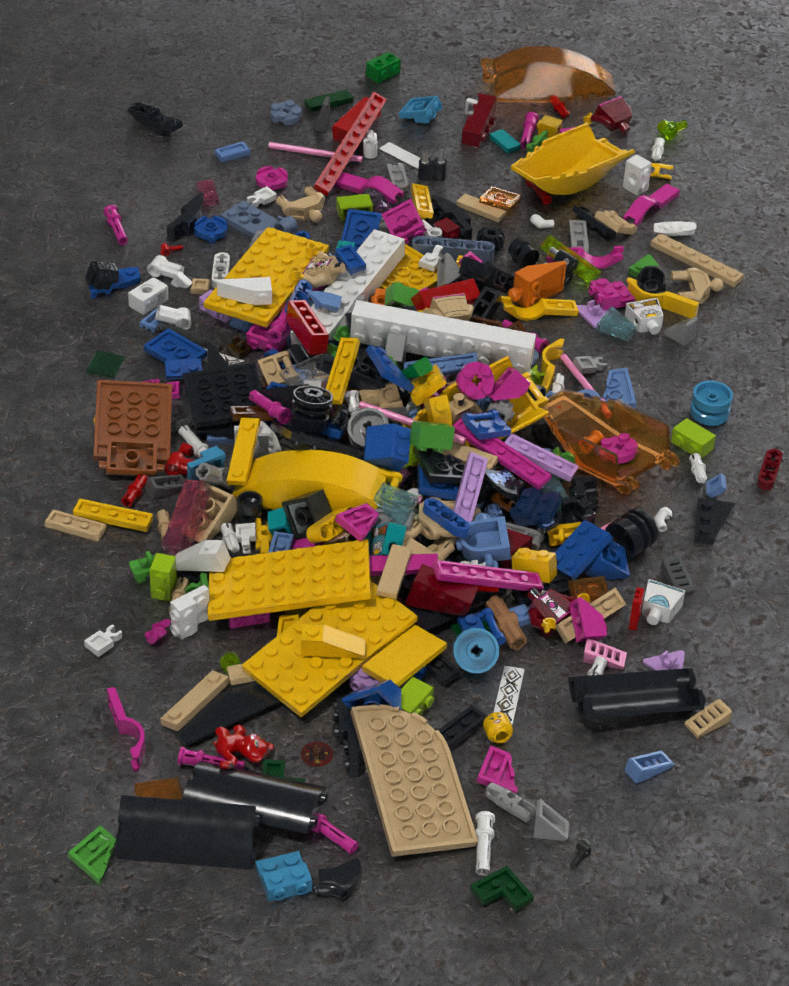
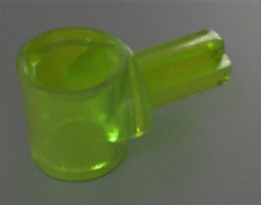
M662 120L657 125V131L666 139L671 140L679 130L687 128L688 124L686 120L678 122Z

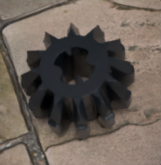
M482 227V230L478 231L477 241L491 242L495 245V251H499L503 248L505 236L501 229H496V227Z

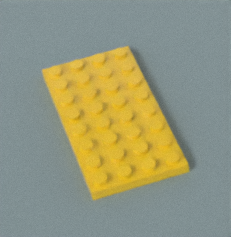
M267 227L224 279L270 277L272 304L252 305L217 296L216 287L204 301V308L267 328L288 302L296 284L302 280L291 278L293 266L300 267L302 274L312 257H316V255H307L306 246L309 247V243L314 242L317 245V251L321 250L327 254L329 252V245Z
M368 539L361 542L356 540L231 558L224 572L209 571L207 614L209 621L371 599Z
M371 581V599L313 607L244 662L242 670L302 718L362 668L363 664L378 654L379 650H383L417 622L418 616L396 599L376 595L378 586ZM324 624L365 639L364 658L302 656V625Z

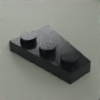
M698 498L694 543L714 545L724 524L727 523L730 514L735 510L736 503Z

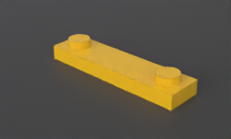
M412 183V199L422 219H432L433 208L428 186Z
M358 338L340 339L325 388L332 393V404L342 405L360 346Z
M241 418L226 480L228 485H247L261 424L259 418Z
M80 498L73 509V515L143 532L148 531L153 521L152 513Z

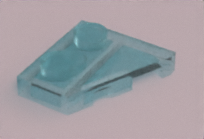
M614 307L609 308L596 327V330L626 341L631 338L636 329V326Z
M382 483L374 496V502L384 509L385 514L399 525L405 524L419 501L417 495L386 483Z

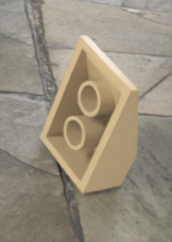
M202 481L173 527V531L197 543L211 540L221 531L220 526L223 523L227 525L238 511L237 499L234 495Z

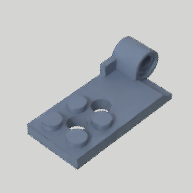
M245 201L220 214V217L224 218L228 225L251 238L254 237L258 230L264 231L267 227L291 234L298 229L297 222L293 217L287 216L283 218L279 215L275 219Z

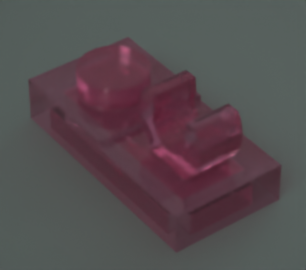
M213 180L197 182L198 192L204 193V206L219 204V197Z

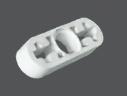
M221 252L214 256L212 271L213 288L217 287V279H224L229 273L230 256L227 253Z

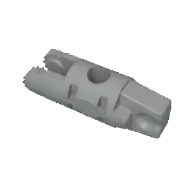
M490 783L487 786L485 796L498 807L524 822H528L531 818L530 816H535L536 806L495 783Z

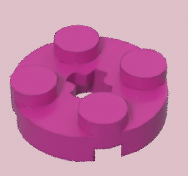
M273 166L262 167L257 171L256 184L261 188L267 186L272 191L288 186V173L280 167L278 169H273Z
M481 362L465 364L457 375V387L468 399L477 400L485 398L493 391L494 376L491 368ZM474 375L479 379L477 386L471 381L474 379Z
M627 433L601 440L600 454L602 459L607 462L610 459L618 464L626 463L633 460L636 453L638 454L637 442L630 438V435Z

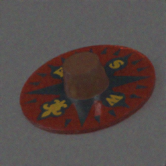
M310 742L301 750L302 760L313 767L324 766L333 757L331 747L323 742Z

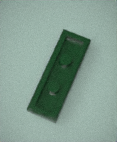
M347 89L304 99V104L311 112L321 110L326 96L330 97V107L353 102V96Z

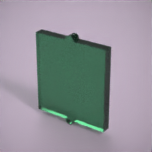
M97 351L86 369V373L96 374L100 377L115 378L126 358L112 352Z

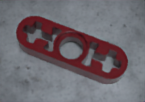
M772 448L767 450L757 481V486L763 490H771L774 487L783 453L780 450ZM766 468H772L774 471L767 470Z

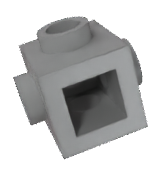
M507 399L495 400L494 404L490 402L487 412L496 409L499 417L505 423L507 421L511 422L515 413L512 411L514 404L510 403Z

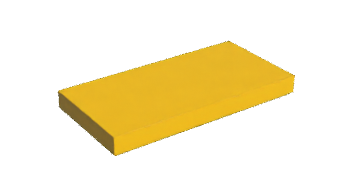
M414 625L363 664L362 671L379 682L391 679L399 687L447 649V643L419 626Z

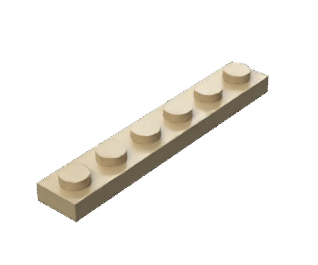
M660 233L651 240V247L694 268H698L714 278H719L732 287H735L744 278L743 273Z

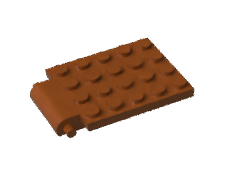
M97 380L93 461H99V469H106V475L137 476L138 474H144L147 477H156V472H164V464H166L170 456L172 384Z

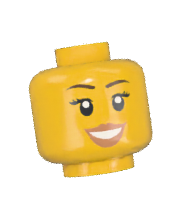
M502 712L489 714L483 722V729L488 740L492 743H505L513 734V726L508 716Z

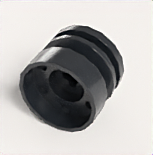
M301 386L296 388L293 392V407L290 414L291 426L308 433H319L327 430L331 416L332 393L318 386Z
M638 508L629 510L621 518H617L608 524L605 529L613 537L612 541L625 547L627 559H632L642 550L654 544L658 537L657 527L653 519L645 511Z

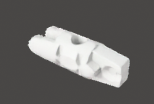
M683 221L654 223L653 233L654 235L661 233L667 237L691 236L695 234L697 225L694 222Z

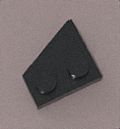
M240 421L199 427L195 430V435L201 437L202 434H213V437L217 438L226 437L227 439H234V426H239Z

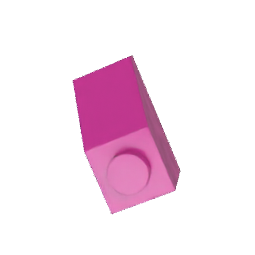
M508 367L494 384L492 393L486 397L492 400L519 398L528 391L531 383L516 369Z
M578 597L569 603L576 642H587V639L599 641L607 636V625L601 613L582 597Z

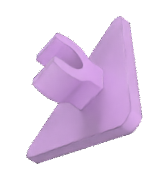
M595 300L587 302V305H577L578 313L594 328H598L612 310L603 311L600 305H595Z
M666 650L659 656L643 659V664L654 671L682 669L685 652L680 650L668 653Z

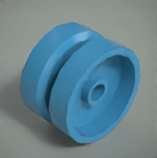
M708 380L697 384L693 389L690 414L693 419L709 426H717L727 422L730 417L733 401L732 390L724 383Z
M469 628L462 631L456 637L453 644V656L456 663L463 670L470 673H483L495 665L499 657V645L496 638L489 631L482 628ZM474 646L479 648L478 654L472 653L471 649Z

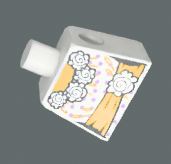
M657 298L626 303L624 317L638 332L650 331L652 335L659 333L662 328L663 312Z

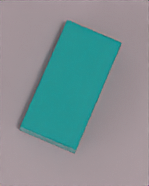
M503 129L490 133V139L507 154L521 149V144Z

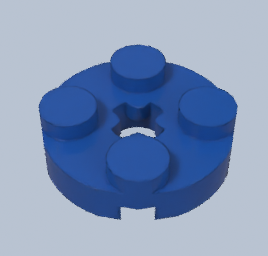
M207 216L200 217L195 221L194 234L203 240H207L208 243H215L228 234L227 222L219 216H213V218H207Z

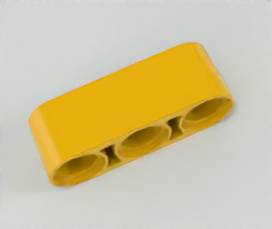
M349 506L336 509L311 525L306 532L309 542L315 544L329 541L345 529L335 521L336 515L354 507Z

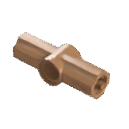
M497 595L490 597L486 601L485 607L492 609L494 620L500 632L504 634L509 647L514 650L521 649L526 644L527 638L519 627L516 613L509 611L501 597Z

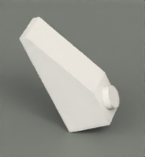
M270 277L217 279V296L252 305L272 304Z
M204 540L177 553L176 568L180 571L224 572L231 557L223 540Z

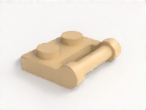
M607 210L604 212L597 211L594 216L617 233L633 235L637 231L636 225L628 223L613 210L610 212Z
M282 351L257 360L268 385L271 381L283 385L300 382L301 378L294 370L288 351ZM280 361L284 363L289 374L285 377L278 363Z

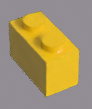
M519 548L511 557L513 570L539 573L542 582L550 583L557 575L556 553L548 552L547 550L536 551L529 548Z

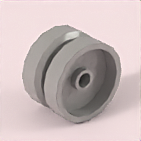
M363 408L351 416L348 421L347 430L352 446L364 452L366 428L368 426L389 424L383 412L375 408Z

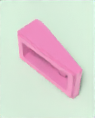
M587 639L583 663L593 664L594 659L600 656L607 660L606 667L624 670L627 653L601 642Z

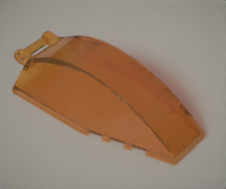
M551 46L522 47L494 59L482 58L480 61V65L483 68L482 80L486 83H494V96L497 97L496 102H549L550 97L553 95L558 96L559 99L569 97L570 101L574 100L576 96H583V99H586L588 95L597 94V97L615 95L616 93L613 75L592 59L563 48ZM489 68L493 69V73L489 72Z

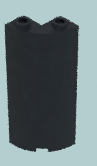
M692 668L568 677L572 702H577L578 708H576V711L583 719L703 710L706 703L703 689H694L696 676Z
M200 761L192 770L193 779H188L182 796V800L256 806V815H260V824L306 834L316 829L318 823L316 811L322 809L328 799L325 786L239 768L222 769L219 764Z
M121 795L118 813V833L116 834V859L251 870L252 861L257 859V847H253L254 830L259 829L260 815H256V806Z

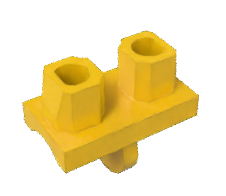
M581 522L560 524L548 531L549 545H562Z

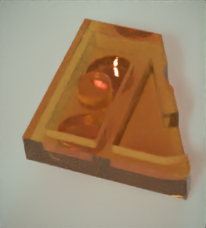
M604 576L568 582L571 596L577 597L581 593H587L590 603L608 592Z

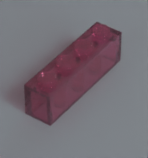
M189 479L184 481L161 545L167 555L176 556L177 553L192 546L210 495L203 481Z

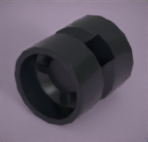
M523 237L513 240L508 248L509 255L523 267L535 265L539 259V251Z
M245 491L238 496L237 520L239 524L255 523L256 525V518H261V521L263 520V499L259 493Z

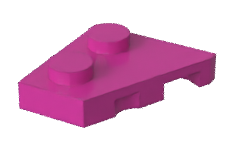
M365 503L337 514L335 521L361 542L378 521L379 513Z
M490 745L476 782L485 786L495 783L516 794L518 788L515 787L514 783L515 773L511 766V753Z

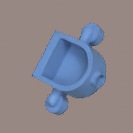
M479 513L475 516V521L469 522L468 535L456 539L457 551L461 550L463 556L469 561L478 560V563H486L488 567L498 568L497 561L511 559L505 516L490 518L486 513Z

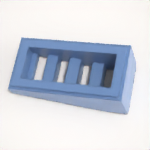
M661 750L629 758L625 772L635 783H640L673 768L674 763Z

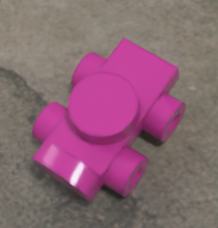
M164 619L153 624L152 630L145 633L147 642L154 644L158 639H161L167 633L165 628L170 625L171 621Z

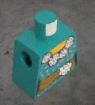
M387 522L372 527L370 556L389 555L392 544L403 546L406 526Z

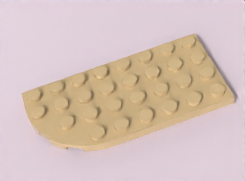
M391 705L352 707L351 716L391 857L476 847L478 838L450 749L442 734L438 730L435 731L422 716L414 712L410 714L399 710V707H392Z

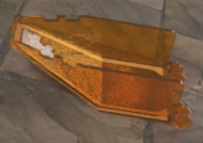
M562 389L548 397L549 403L542 407V409L549 412V415L545 416L544 419L565 451H569L575 456V464L579 466L578 469L617 488L622 494L627 495L632 492V489L637 490L640 487V483L636 477L659 464L662 469L669 471L672 465L677 466L680 464L679 457L670 451L668 424L613 399H609L608 402L603 401L598 396L588 398L584 397V393ZM594 430L600 431L604 438L627 433L630 435V438L637 442L638 454H635L633 460L618 464L616 453L583 437L590 436Z

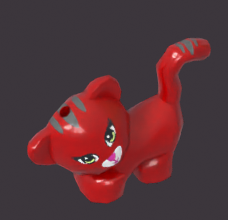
M242 725L234 726V734H230L225 727H218L215 730L218 739L212 742L217 754L227 760L219 763L222 769L235 768L238 760L232 755L234 753L240 752L241 755L249 759V762L259 763L274 749L273 744L266 742L255 733L246 736L247 730Z

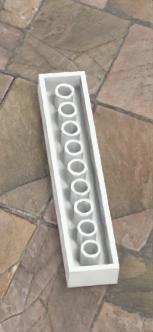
M374 229L356 251L366 263V270L351 275L346 269L344 273H340L336 280L323 291L342 296L338 312L336 313L322 307L317 310L314 307L315 303L311 306V309L329 333L328 344H335L336 340L333 336L356 297L362 295L367 297L369 301L376 288L381 286L405 255V239ZM292 330L290 332L291 346L297 343L298 345H301L302 348H304V346Z
M356 300L351 314L350 338H358L362 344L386 348L389 332L406 334V352L439 358L477 352L478 362L488 366L508 356L513 368L520 374L530 373L536 334Z

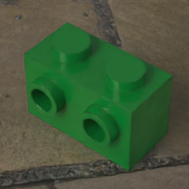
M387 52L367 61L366 76L377 83L400 73L401 59Z

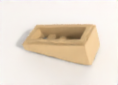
M718 699L685 721L684 725L696 738H699L729 723L732 711L721 699Z

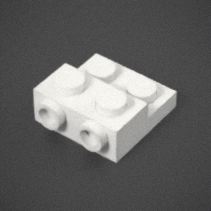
M205 585L170 602V629L172 634L180 640L193 635L198 631V624L208 619L209 589Z

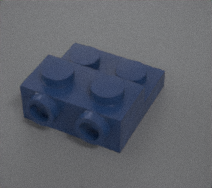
M523 489L521 494H519L520 498L516 501L515 507L510 509V516L515 524L519 526L551 524L562 496L560 492L542 494L541 489Z

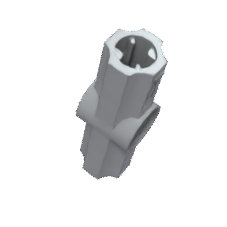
M201 463L196 469V476L201 481L212 486L217 485L229 490L235 489L236 486L228 485L226 481L229 471L227 467L219 468L207 463Z

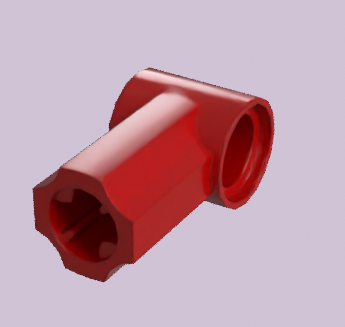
M173 452L170 454L164 470L168 475H187V463L194 460L186 458L180 452Z

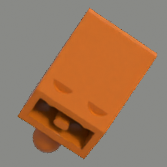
M560 261L530 265L515 272L514 287L508 291L511 301L516 302L523 308H527L538 303L541 298L548 299L563 291L567 262Z

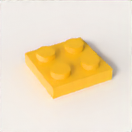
M437 364L432 366V371L411 380L415 387L409 394L417 407L424 402V399H428L447 384Z

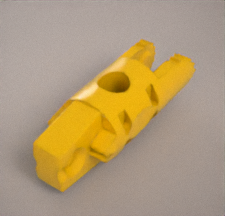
M651 164V167L655 168V171L650 174L651 177L672 179V176L668 174H660V168L673 170V165Z
M256 518V550H259L260 554L268 553L273 538L268 530V521L266 526L262 525L261 518Z

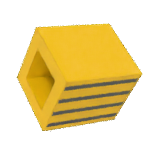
M545 115L542 120L538 121V135L543 131H548V138L558 135L559 130L562 129L563 120Z

